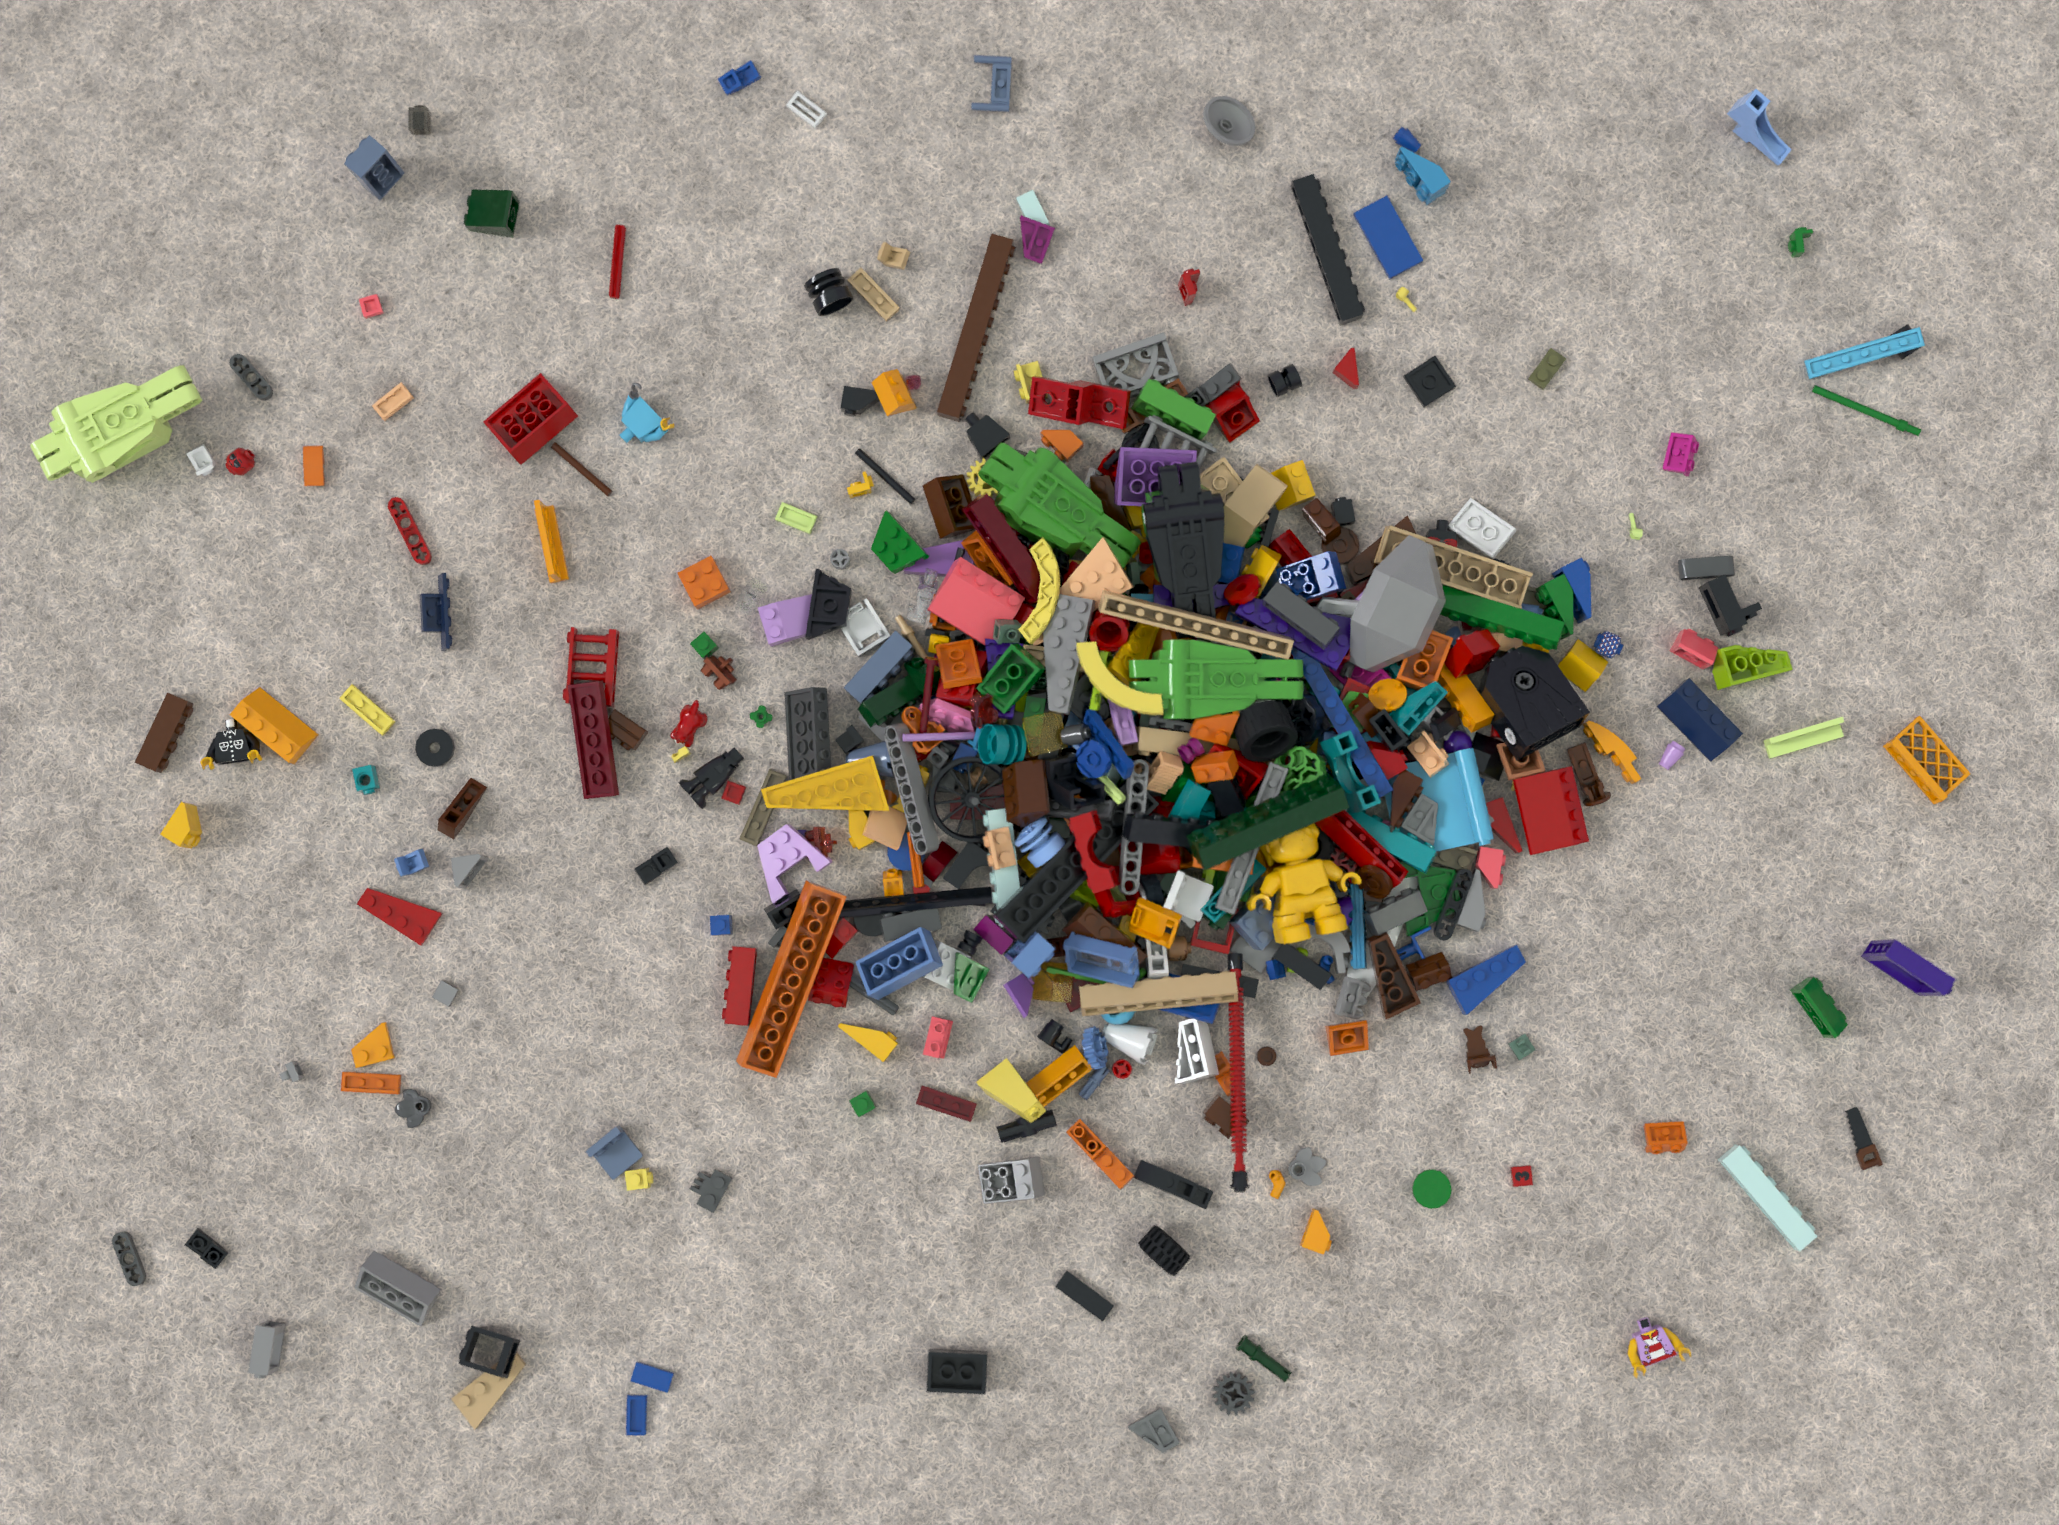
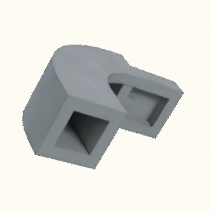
M1308 924L1311 938L1321 939L1331 947L1336 974L1345 973V968H1348L1347 957H1343V953L1350 952V947L1341 932L1318 935L1315 926Z

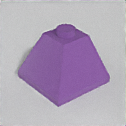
M1024 973L1003 985L1023 1018L1028 1016L1034 990L1032 985L1035 984L1031 977L1028 978Z

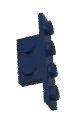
M441 573L438 576L439 594H420L422 633L441 632V651H447L452 646V635H449L451 616H448L450 597H447L450 583L449 579L446 578V573Z

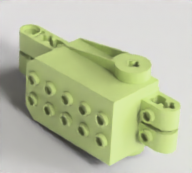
M176 366L140 386L125 382L75 398L72 401L55 407L51 412L54 421L49 423L53 432L34 441L30 445L36 459L40 462L47 480L53 481L74 471L75 474L86 479V481L93 483L167 444L172 433L168 420L202 402V398L195 385L192 384L193 381L185 366Z

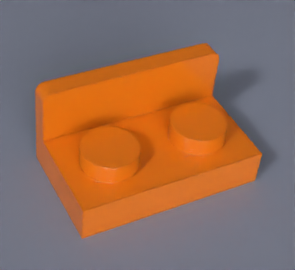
M1684 1121L1644 1124L1647 1143L1646 1153L1661 1154L1668 1151L1680 1153L1685 1150L1688 1141Z

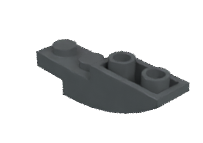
M1229 363L1185 397L1193 399L1201 407L1206 406L1242 378L1233 365Z

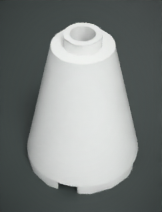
M1109 1023V1025L1104 1026L1102 1036L1105 1037L1107 1043L1138 1063L1146 1065L1148 1060L1145 1058L1147 1054H1152L1157 1039V1034L1154 1033L1158 1029L1131 1024L1114 1025Z

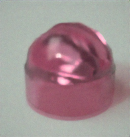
M907 376V387L911 390L920 388L921 376Z

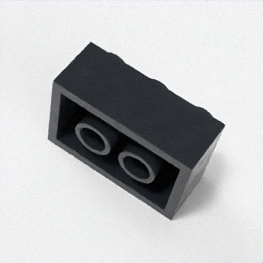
M929 1349L927 1392L986 1394L988 1351Z

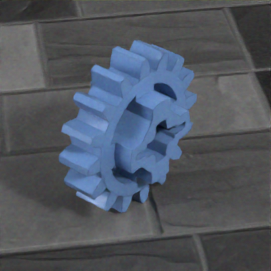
M1096 1026L1084 1029V1039L1081 1045L1083 1046L1085 1059L1088 1060V1064H1091V1068H1094V1070L1106 1067V1056H1108L1109 1051L1105 1037L1102 1036V1032H1099V1028H1096Z

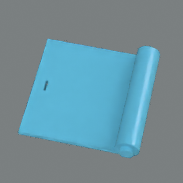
M1474 748L1448 754L1447 761L1449 765L1431 778L1418 761L1405 763L1408 767L1407 771L1423 779L1422 787L1424 789L1422 794L1438 803L1435 842L1433 845L1436 852L1479 843V846L1491 844L1490 840L1494 839ZM1399 774L1387 779L1391 787H1393V783ZM1392 792L1385 795L1389 817L1391 814ZM1415 796L1412 802L1415 804L1419 797ZM1405 812L1404 815L1402 816V818H1404V820H1405V818L1407 817L1408 813ZM1400 826L1399 832L1405 835L1407 833L1412 834L1411 832L1407 831L1406 829ZM1417 837L1416 841L1424 844L1425 841Z

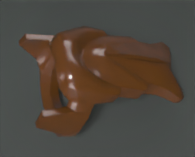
M1481 1025L1477 1026L1473 1031L1468 1028L1463 1029L1467 1037L1466 1046L1468 1052H1466V1061L1469 1074H1471V1067L1483 1068L1490 1062L1493 1068L1497 1069L1496 1056L1489 1053L1488 1048L1485 1046V1040L1482 1039L1483 1027Z

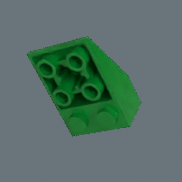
M1565 574L1536 588L1537 592L1535 593L1536 600L1539 603L1544 604V606L1548 604L1547 609L1544 610L1546 617L1565 622L1560 640L1573 635V589Z

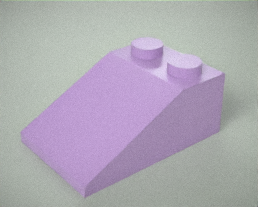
M812 594L758 607L768 644L771 647L806 636Z

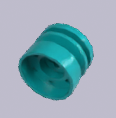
M986 724L983 726L978 738V753L983 763L988 765H1011L1014 762H1022L1024 759L1027 742L1025 732L1021 726L1009 724Z

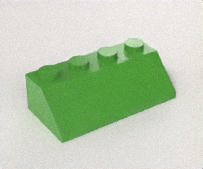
M1148 379L1131 407L1132 410L1145 417L1158 416L1163 419V423L1200 441L1207 434L1216 416L1210 408L1197 405L1193 399L1182 397L1176 390L1167 389L1154 379Z

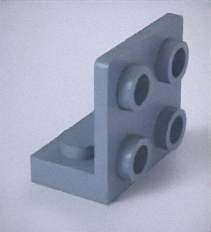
M620 1125L613 1128L585 1151L589 1157L594 1156L612 1180L616 1179L643 1157V1154Z

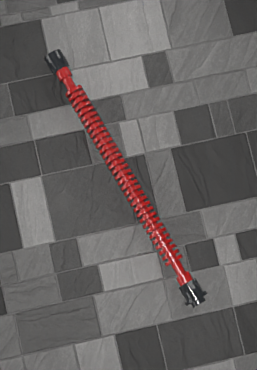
M1230 953L1227 954L1228 970L1235 972L1238 990V1002H1230L1228 1004V1007H1230L1228 1015L1231 1017L1229 1018V1022H1231L1229 1023V1027H1231L1229 1028V1032H1231L1229 1033V1037H1231L1229 1038V1042H1231L1229 1043V1047H1231L1229 1048V1052H1231L1229 1053L1231 1057L1229 1061L1232 1062L1229 1063L1230 1067H1232L1230 1068V1072H1232L1230 1073V1077H1232L1230 1082H1233L1230 1083V1087H1233L1230 1088V1092H1233L1230 1093V1097H1234L1230 1098V1102H1234L1230 1103V1107H1234L1230 1109V1112H1234L1231 1113V1117H1233L1231 1118V1122H1233L1231 1123V1127H1233L1231 1128V1142L1233 1143L1231 1147L1234 1148L1231 1149V1152L1235 1153L1234 1171H1232V1184L1230 1188L1234 1189V1192L1243 1193L1246 1192V1189L1250 1188L1248 1173L1243 1163V1153L1247 1152V1149H1245L1247 1147V1139L1245 1138L1247 1137L1245 1133L1247 1129L1244 1128L1247 1127V1124L1244 1123L1246 1118H1243L1246 1117V1113H1242L1246 1112V1108H1242L1246 1107V1103H1243L1246 1102V1098H1243L1246 1097V1093H1243L1246 1091V1088H1244L1246 1086V1083H1244L1246 1081V1078H1244L1245 1053H1243L1245 1051V1048H1243L1245 1046V1043H1243L1245 1041V1038H1243L1245 1033H1243L1244 1018H1242L1244 1017V1013H1242L1244 1012V1008H1242L1244 1007V1003H1242L1244 1002V998H1242L1244 997L1242 993L1244 989L1240 988L1239 982L1241 971L1243 970V954Z

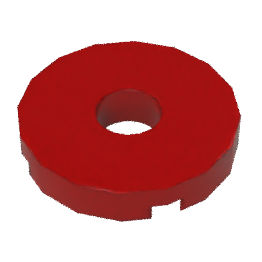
M1254 574L1239 576L1225 588V599L1231 605H1235V603L1240 605L1246 604L1258 595V589L1262 587L1258 576Z

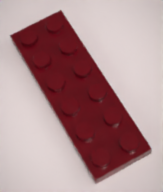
M603 681L568 685L584 799L619 795Z

